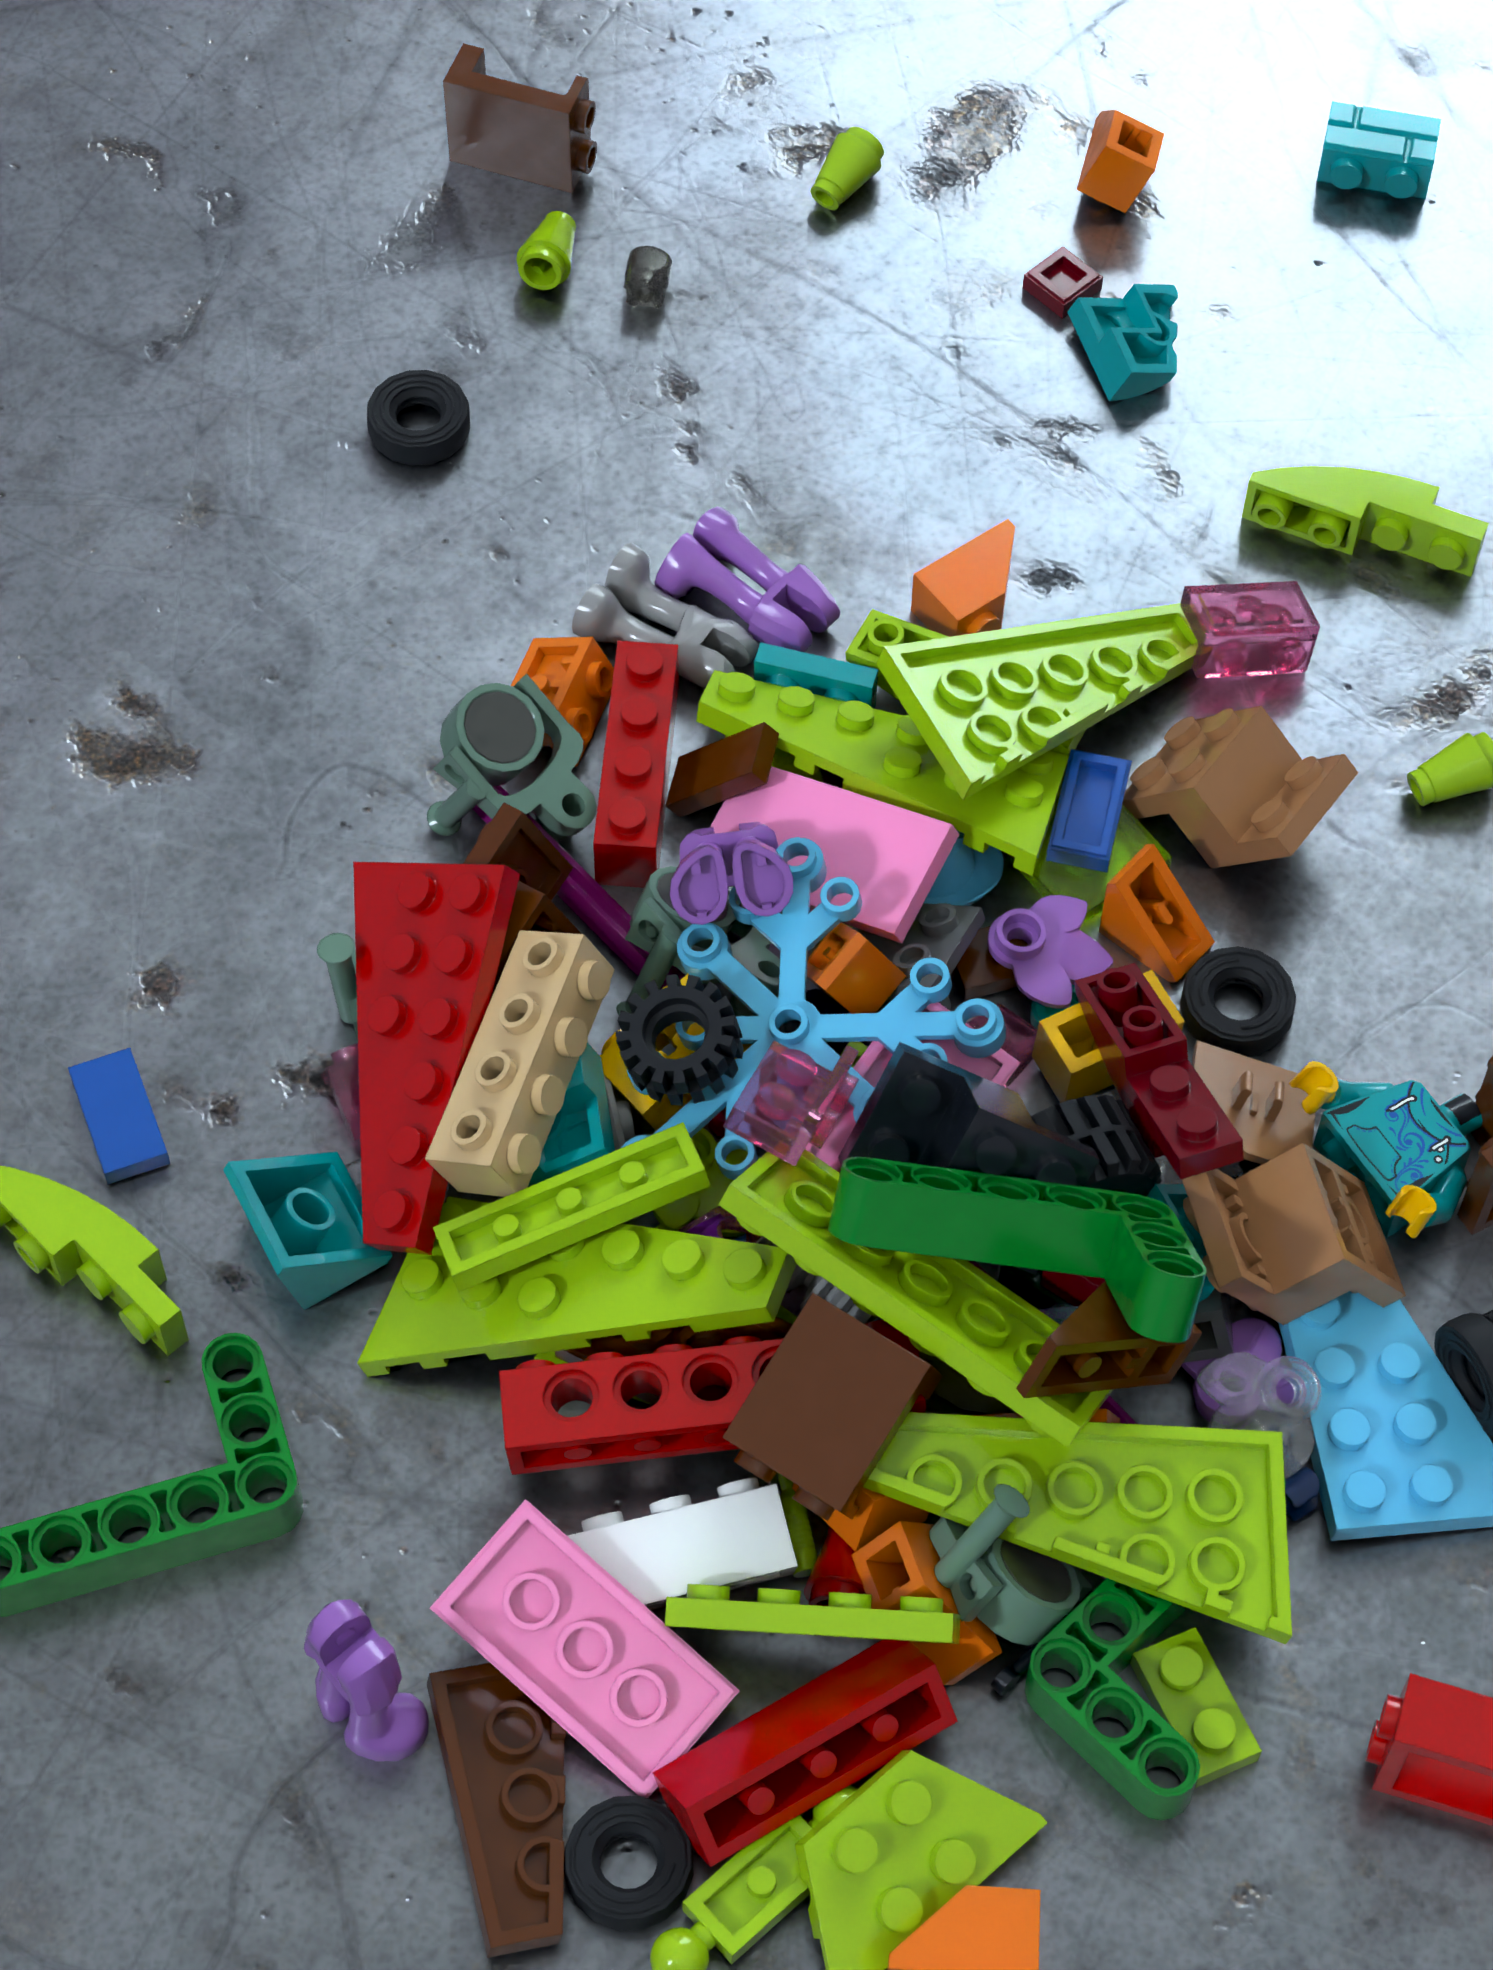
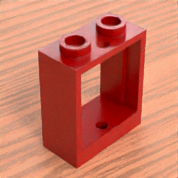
M1410 1673L1400 1697L1387 1694L1380 1720L1376 1719L1372 1729L1365 1757L1366 1762L1377 1765L1372 1790L1493 1826V1698Z

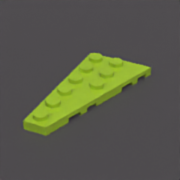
M1177 603L884 646L876 664L962 800H965L1202 663L1212 644L1184 604Z
M714 670L699 700L696 722L727 736L765 722L779 733L776 747L795 756L794 767L811 775H814L819 771V768H822L844 778L842 787L844 790L950 823L957 831L964 833L962 844L981 853H984L990 845L1015 857L1013 867L1033 876L1070 756L1049 750L972 796L962 800L909 715L904 716L875 709L861 701H841L816 695L808 689L798 686L783 687L754 680L751 676L740 672L725 673Z

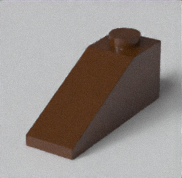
M1105 1281L1049 1335L1016 1389L1023 1398L1169 1384L1202 1335V1332L1194 1323L1190 1338L1180 1343L1156 1341L1138 1334L1127 1324Z

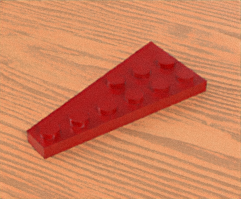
M353 862L363 1243L379 1250L431 1255L436 1237L433 1227L439 1224L448 1181L425 1160V1157L491 1001L520 873L506 865Z

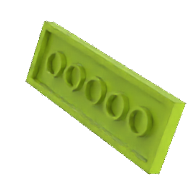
M787 1136L730 1183L718 1205L734 1215L744 1229L755 1235L767 1238L791 1255L803 1270L810 1274L821 1276L850 1296L853 1303L867 1314L880 1317L906 1335L912 1345L919 1351L939 1358L965 1376L975 1390L986 1396L995 1397L1025 1418L1027 1424L1040 1435L1054 1438L1068 1448L1114 1390L1023 1398L1016 1388L1049 1335L1060 1324L967 1260L863 1247L847 1243L833 1236L828 1230L840 1173Z

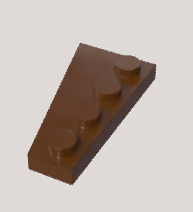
M491 1663L429 1673L427 1689L487 1958L559 1944L563 1935V1808L565 1805L566 1775H564V1739L566 1730Z

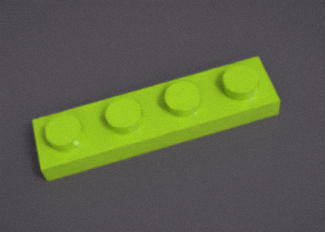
M682 1122L434 1226L433 1230L451 1276L460 1292L707 1188L711 1184L685 1124Z
M687 1584V1598L666 1597L665 1626L949 1644H959L961 1615L943 1613V1599L900 1596V1610L871 1609V1594L829 1592L828 1606L800 1605V1590L758 1588L757 1602L730 1601L729 1586Z

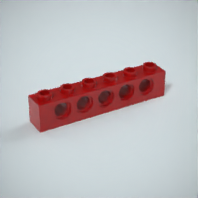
M878 1320L865 1324L919 1357V1350L912 1345L909 1338L886 1321ZM739 1336L726 1340L721 1346L695 1349L685 1344H669L657 1348L651 1354L625 1357L617 1352H600L588 1356L584 1361L555 1364L548 1360H530L519 1364L515 1369L499 1371L504 1442L512 1475L740 1449L722 1437L784 1338L762 1341L753 1336ZM709 1385H719L729 1390L723 1398L716 1401H705L696 1396L699 1390ZM640 1393H651L660 1398L656 1404L646 1409H635L627 1405V1402L633 1396ZM920 1395L910 1412L926 1413V1400L923 1396ZM571 1401H583L591 1405L585 1413L576 1417H565L558 1413L563 1405Z

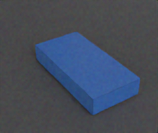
M1071 749L1048 844L1046 861L1108 872L1129 779L1131 760Z
M131 1048L68 1067L107 1185L170 1164L168 1152Z

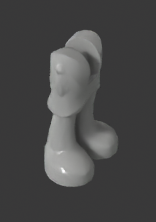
M632 543L625 544L613 559L607 573L605 586L599 583L593 584L586 591L578 604L572 622L574 634L580 637H594L596 642L614 643L617 645V640L678 644L679 675L703 688H706L714 670L725 673L736 672L733 666L744 667L756 657L759 644L753 636L735 621L715 617L696 605H688L667 595L654 586L650 580L649 556L643 549ZM628 612L635 613L676 631L677 634L673 637L633 617Z

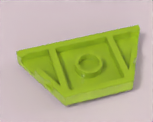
M902 1750L795 1844L801 1878L807 1884L810 1891L808 1912L813 1937L820 1939L826 1970H885L888 1966L889 1953L966 1885L978 1886L1042 1829L1047 1824V1821L1041 1814L912 1750Z

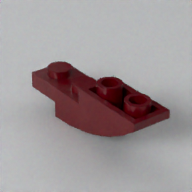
M1136 963L1118 968H1110L1101 973L1075 980V992L1103 1062L1122 1102L1125 1104L1154 1158L1165 1155L1180 1180L1244 1160L1243 1139L1188 1060L1186 1036Z

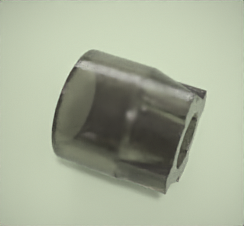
M639 246L629 253L623 285L627 293L626 302L633 307L637 305L653 306L656 309L663 305L673 266V261L668 253L653 246Z

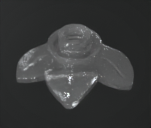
M1237 1352L1216 1359L1203 1368L1197 1377V1383L1207 1395L1220 1404L1213 1413L1208 1428L1282 1432L1285 1479L1295 1474L1307 1463L1315 1445L1310 1417L1318 1409L1322 1396L1319 1377L1307 1362L1292 1356H1282L1265 1362L1250 1353ZM1280 1379L1288 1381L1294 1389V1397L1289 1404L1282 1402L1276 1394V1386Z

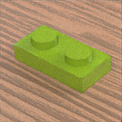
M1196 1627L1133 1653L1130 1664L1153 1709L1191 1744L1198 1755L1200 1771L1195 1788L1259 1760L1262 1750Z

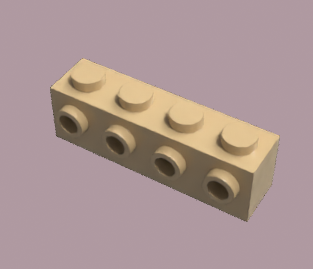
M520 930L425 1157V1160L458 1192L506 1197L527 1188L534 1171L539 1166L542 1150L556 1115L563 1106L568 1084L578 1059L587 1046L588 1035L602 1000L609 991L611 978L615 970L585 934Z

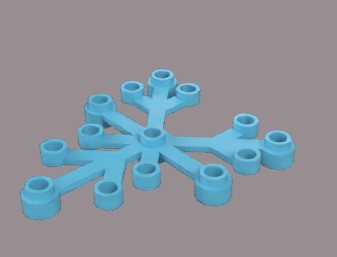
M790 838L776 849L786 862L796 856H808V859L802 865H789L793 875V894L789 903L783 909L782 914L777 913L769 917L754 915L749 910L739 906L741 901L736 893L735 886L729 894V903L735 918L743 924L753 925L781 951L778 998L732 956V949L727 935L718 925L713 923L704 925L692 924L682 932L677 942V953L686 973L698 976L701 980L716 978L756 1016H736L743 1037L740 1038L742 1044L752 1045L743 1053L742 1059H735L739 1070L732 1079L723 1074L721 1078L725 1088L716 1095L710 1086L702 1089V1093L706 1101L694 1104L693 1099H691L654 1134L684 1122L692 1138L726 1107L725 1137L718 1142L715 1148V1159L722 1174L732 1180H735L758 1160L757 1152L752 1143L756 1079L774 1063V1093L767 1098L764 1105V1113L770 1128L780 1135H792L799 1132L807 1121V1111L801 1098L803 1060L854 1107L855 1123H857L875 1089L826 1042L879 1041L892 1054L899 1042L948 1062L947 1055L940 1046L934 1043H922L919 1040L954 1039L956 1047L963 1054L973 1058H984L996 1053L1002 1047L1006 1038V1028L1001 1010L996 1004L986 999L976 998L967 1000L960 1004L955 1011L922 1012L930 1003L944 1000L952 988L947 965L942 960L932 957L921 959L912 967L910 971L911 983L878 1013L820 1014L813 1004L806 1001L808 951L839 923L854 919L862 908V899L857 884L849 878L836 877L824 884L820 893L821 903L810 912V893L816 891L824 883L827 867L820 847L812 840L806 838ZM840 893H847L852 896L851 900L843 906H835L830 903L832 898ZM713 940L712 945L704 951H694L691 949L699 941ZM928 974H938L942 977L941 982L934 987H924L919 984L921 979ZM975 1016H985L988 1018L986 1025L979 1029H971L965 1025L968 1019ZM798 1020L801 1022L799 1028L792 1033H782L779 1031V1027L788 1021ZM677 1022L676 1030L682 1044L687 1049L696 1051L704 1041L705 1031L700 1035L692 1036L686 1032L688 1027L695 1022ZM627 1070L628 1076H629V1078H630V1080H631V1083H632L633 1087H634L639 1093L644 1094V1095H649L646 1088H645L643 1091H641V1090L635 1085V1083H634V1081H633L631 1075L629 1074V1072H628V1070ZM793 1105L797 1108L794 1116L787 1120H780L774 1117L775 1112L781 1106ZM651 1135L635 1136L629 1139L622 1147L630 1145ZM742 1149L748 1152L746 1159L740 1164L731 1165L725 1162L727 1155L733 1150Z

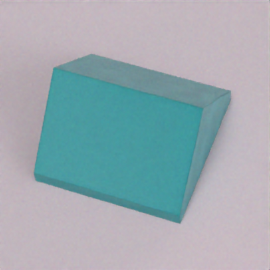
M338 1152L229 1161L224 1167L223 1171L278 1278L304 1310L387 1264L393 1256L391 1251L379 1250L363 1243L362 1197Z

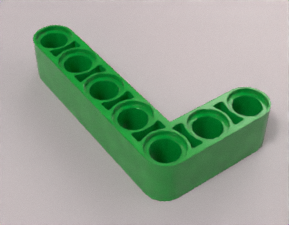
M850 1157L843 1160L828 1230L836 1238L863 1247L1104 1278L1130 1328L1144 1337L1166 1343L1185 1342L1190 1338L1207 1273L1203 1261L1173 1210L1165 1203L1154 1198L1133 1193L870 1157Z
M240 1333L223 1334L213 1339L202 1355V1371L227 1463L0 1528V1566L11 1568L9 1574L0 1581V1617L11 1616L274 1539L292 1531L296 1527L304 1512L302 1494L264 1356L255 1340L248 1335ZM243 1368L251 1371L245 1378L239 1381L228 1382L221 1379L227 1372L233 1369ZM259 1427L268 1430L262 1438L256 1441L244 1442L237 1439L243 1431L249 1428ZM276 1487L285 1491L278 1500L271 1503H260L254 1500V1497L266 1488ZM200 1507L217 1509L216 1514L205 1522L192 1523L186 1521L190 1513ZM141 1526L149 1529L142 1539L134 1543L118 1541L123 1532L132 1527ZM74 1546L80 1548L79 1553L68 1562H50L51 1556L63 1547Z
M1107 1578L1037 1644L1031 1654L1024 1689L1026 1699L1034 1712L1137 1811L1151 1819L1161 1821L1173 1819L1183 1813L1191 1801L1200 1771L1198 1755L1191 1744L1118 1675L1130 1664L1133 1653L1147 1648L1187 1608ZM1100 1622L1113 1623L1122 1630L1125 1636L1114 1641L1104 1640L1094 1633L1091 1626ZM1051 1668L1065 1669L1073 1675L1077 1683L1070 1687H1055L1048 1683L1041 1673ZM1102 1717L1116 1718L1126 1726L1128 1733L1122 1737H1108L1100 1733L1093 1722ZM1157 1766L1169 1768L1177 1774L1181 1784L1168 1789L1159 1787L1151 1782L1146 1771Z

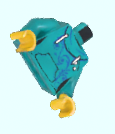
M1316 1061L1309 1062L1289 1082L1292 1088H1300L1308 1094L1301 1103L1306 1113L1313 1114L1319 1108L1326 1110L1322 1113L1313 1145L1320 1154L1365 1182L1386 1238L1395 1234L1408 1222L1410 1225L1406 1233L1411 1238H1416L1423 1228L1446 1223L1452 1218L1467 1184L1464 1168L1470 1155L1471 1147L1464 1136L1480 1128L1483 1122L1478 1106L1468 1095L1460 1093L1439 1105L1420 1082L1409 1080L1393 1085L1390 1082L1345 1081L1337 1079L1330 1068Z

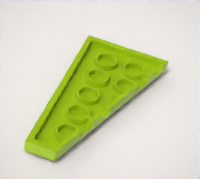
M445 1196L439 1224L489 1203ZM622 1223L459 1292L437 1237H435L431 1255L407 1253L357 1364L367 1377L390 1374L391 1366L419 1362L424 1369L448 1366L449 1358L485 1353L490 1360L591 1347V1339L622 1335L626 1342L650 1339L652 1330L689 1325L694 1332L774 1322L797 1263L791 1255L776 1246Z
M909 1412L863 1488L970 1527L995 1499L994 1488L998 1484L1010 1485L1024 1496L1030 1510L1027 1517H1016L998 1538L1277 1642L1287 1644L1292 1637L1282 1432L1088 1422L1067 1448L1054 1438L1045 1437L1034 1431L1027 1424L1025 1418Z

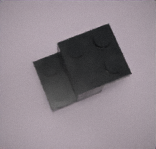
M901 1042L896 1047L838 1157L841 1166L843 1160L850 1157H870L1085 1187L1100 1160L1093 1148L1035 1124L1018 1092ZM1016 1267L1035 1276L1038 1272L1037 1269Z

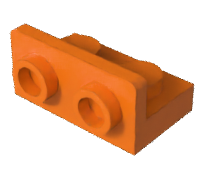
M594 637L533 638L511 686H514L527 673L565 720L581 735L584 741L583 752L578 763L575 765L577 767L611 696L614 667ZM544 732L543 746H550L553 750L554 744L552 739Z

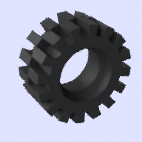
M677 974L666 975L667 988L659 990L655 980L644 984L648 993L646 999L643 1000L634 992L627 1000L632 1013L621 1010L617 1021L622 1031H616V1042L621 1051L620 1055L635 1085L641 1091L646 1088L650 1098L661 1102L664 1094H667L671 1105L683 1106V1094L690 1093L694 1104L706 1101L701 1089L710 1086L717 1095L725 1088L721 1076L725 1074L732 1079L739 1070L734 1058L742 1059L744 1048L740 1040L743 1037L729 1000L726 996L722 998L720 990L716 985L709 982L704 989L700 977L688 975L686 986H682ZM693 1021L704 1029L705 1036L702 1045L694 1053L686 1057L667 1059L656 1051L655 1046L658 1035L666 1027L674 1023Z

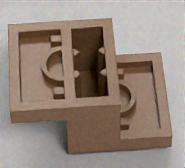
M1262 705L1238 711L1228 708L1210 717L1195 719L1190 716L1172 726L1164 736V740L1167 743L1157 755L1142 763L1132 773L1130 777L1132 784L1125 792L1122 810L1130 820L1170 814L1211 869L1290 857L1359 772L1345 754L1316 759L1314 756L1301 759Z
M1301 1143L1236 1179H1233L1219 1169L1182 1179L1188 1196L1183 1199V1208L1189 1222L1201 1235L1207 1253L1202 1258V1261L1206 1267V1275L1217 1291L1221 1293L1226 1292L1245 1303L1251 1310H1258L1285 1325L1349 1291L1354 1294L1359 1293L1383 1308L1406 1296L1365 1182L1308 1145Z

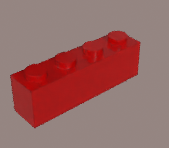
M617 640L593 840L595 881L599 885L644 888L650 875L659 869L665 805L679 691L678 644Z
M881 1640L654 1771L653 1776L668 1810L678 1819L689 1837L693 1849L712 1867L887 1764L902 1750H910L958 1721L936 1664L910 1641Z

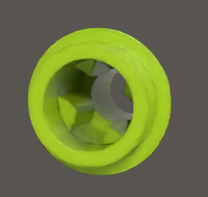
M850 127L846 133H839L830 148L815 180V184L810 190L814 200L826 209L837 210L841 203L845 202L881 169V158L884 156V149L880 141L873 134L860 127Z
M562 211L548 213L519 248L516 257L518 271L523 281L529 286L539 290H550L568 278L571 270L576 231L575 221L570 215Z
M1485 732L1474 736L1470 733H1465L1418 766L1416 770L1407 773L1409 787L1417 802L1421 806H1425L1432 802L1436 803L1493 788V740Z

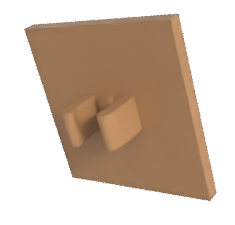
M1198 1040L1196 1041L1193 1049L1192 1066L1243 1139L1244 1159L1262 1165L1301 1143L1311 1148L1313 1147L1315 1113L1308 1114L1301 1106L1302 1101L1308 1094L1300 1088H1292L1289 1084L1298 1073Z

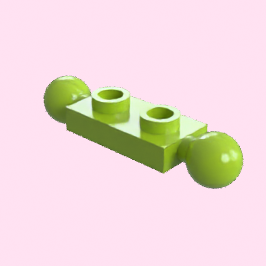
M849 1785L813 1807V1819L807 1823L798 1815L735 1854L682 1902V1911L691 1919L694 1925L690 1929L683 1927L671 1928L660 1934L650 1952L652 1970H707L709 1951L714 1947L731 1964L740 1958L810 1894L807 1884L801 1878L795 1844L858 1788Z

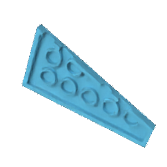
M1349 1291L1285 1325L1279 1323L1289 1369L1297 1393V1402L1314 1473H1316L1319 1479V1494L1331 1541L1493 1527V1443L1482 1429L1483 1427L1477 1421L1474 1413L1400 1299L1383 1308L1365 1296Z

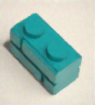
M1332 101L1317 182L1333 184L1341 189L1359 188L1388 193L1395 198L1414 197L1426 199L1435 161L1441 119L1372 107H1359L1353 104Z

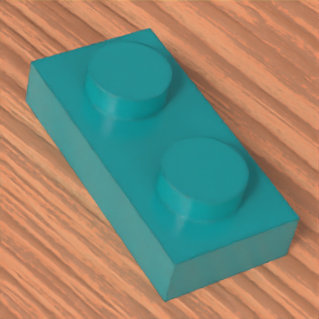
M760 642L754 660V680L783 687L798 686L808 689L816 695L841 701H861L875 708L878 669Z

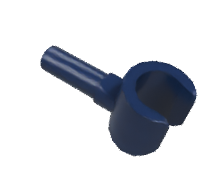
M1270 1426L1264 1430L1280 1432L1277 1426ZM1283 1439L1286 1517L1292 1521H1297L1317 1508V1495L1320 1488L1319 1479L1311 1469L1300 1467Z

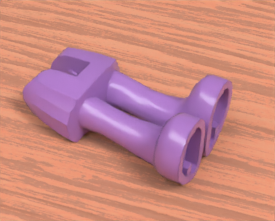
M718 506L709 509L700 517L694 528L693 536L686 532L677 540L664 559L655 580V586L677 600L689 594L694 587L700 588L726 604L749 625L748 632L758 643H766L801 652H806L813 642L810 630L819 633L824 632L840 617V610L835 599L805 565L798 564L789 573L777 566L739 530L737 518L726 509ZM725 560L742 571L766 590L765 594L762 595L752 589L719 561Z
M760 822L740 823L739 831L715 834L714 827L696 829L687 834L680 843V862L671 877L670 884L671 902L679 916L691 924L704 925L715 921L725 909L728 887L735 886L736 893L743 907L754 915L769 917L780 913L789 903L793 894V875L788 863L776 851L779 846L775 832Z
M346 1599L337 1600L325 1605L309 1623L304 1643L306 1655L315 1659L319 1665L315 1678L316 1697L323 1717L333 1723L343 1721L349 1717L348 1724L343 1733L346 1747L358 1756L374 1761H400L413 1755L423 1745L428 1735L429 1716L421 1700L411 1693L398 1692L402 1676L394 1648L384 1637H380L371 1626L370 1619L357 1602Z

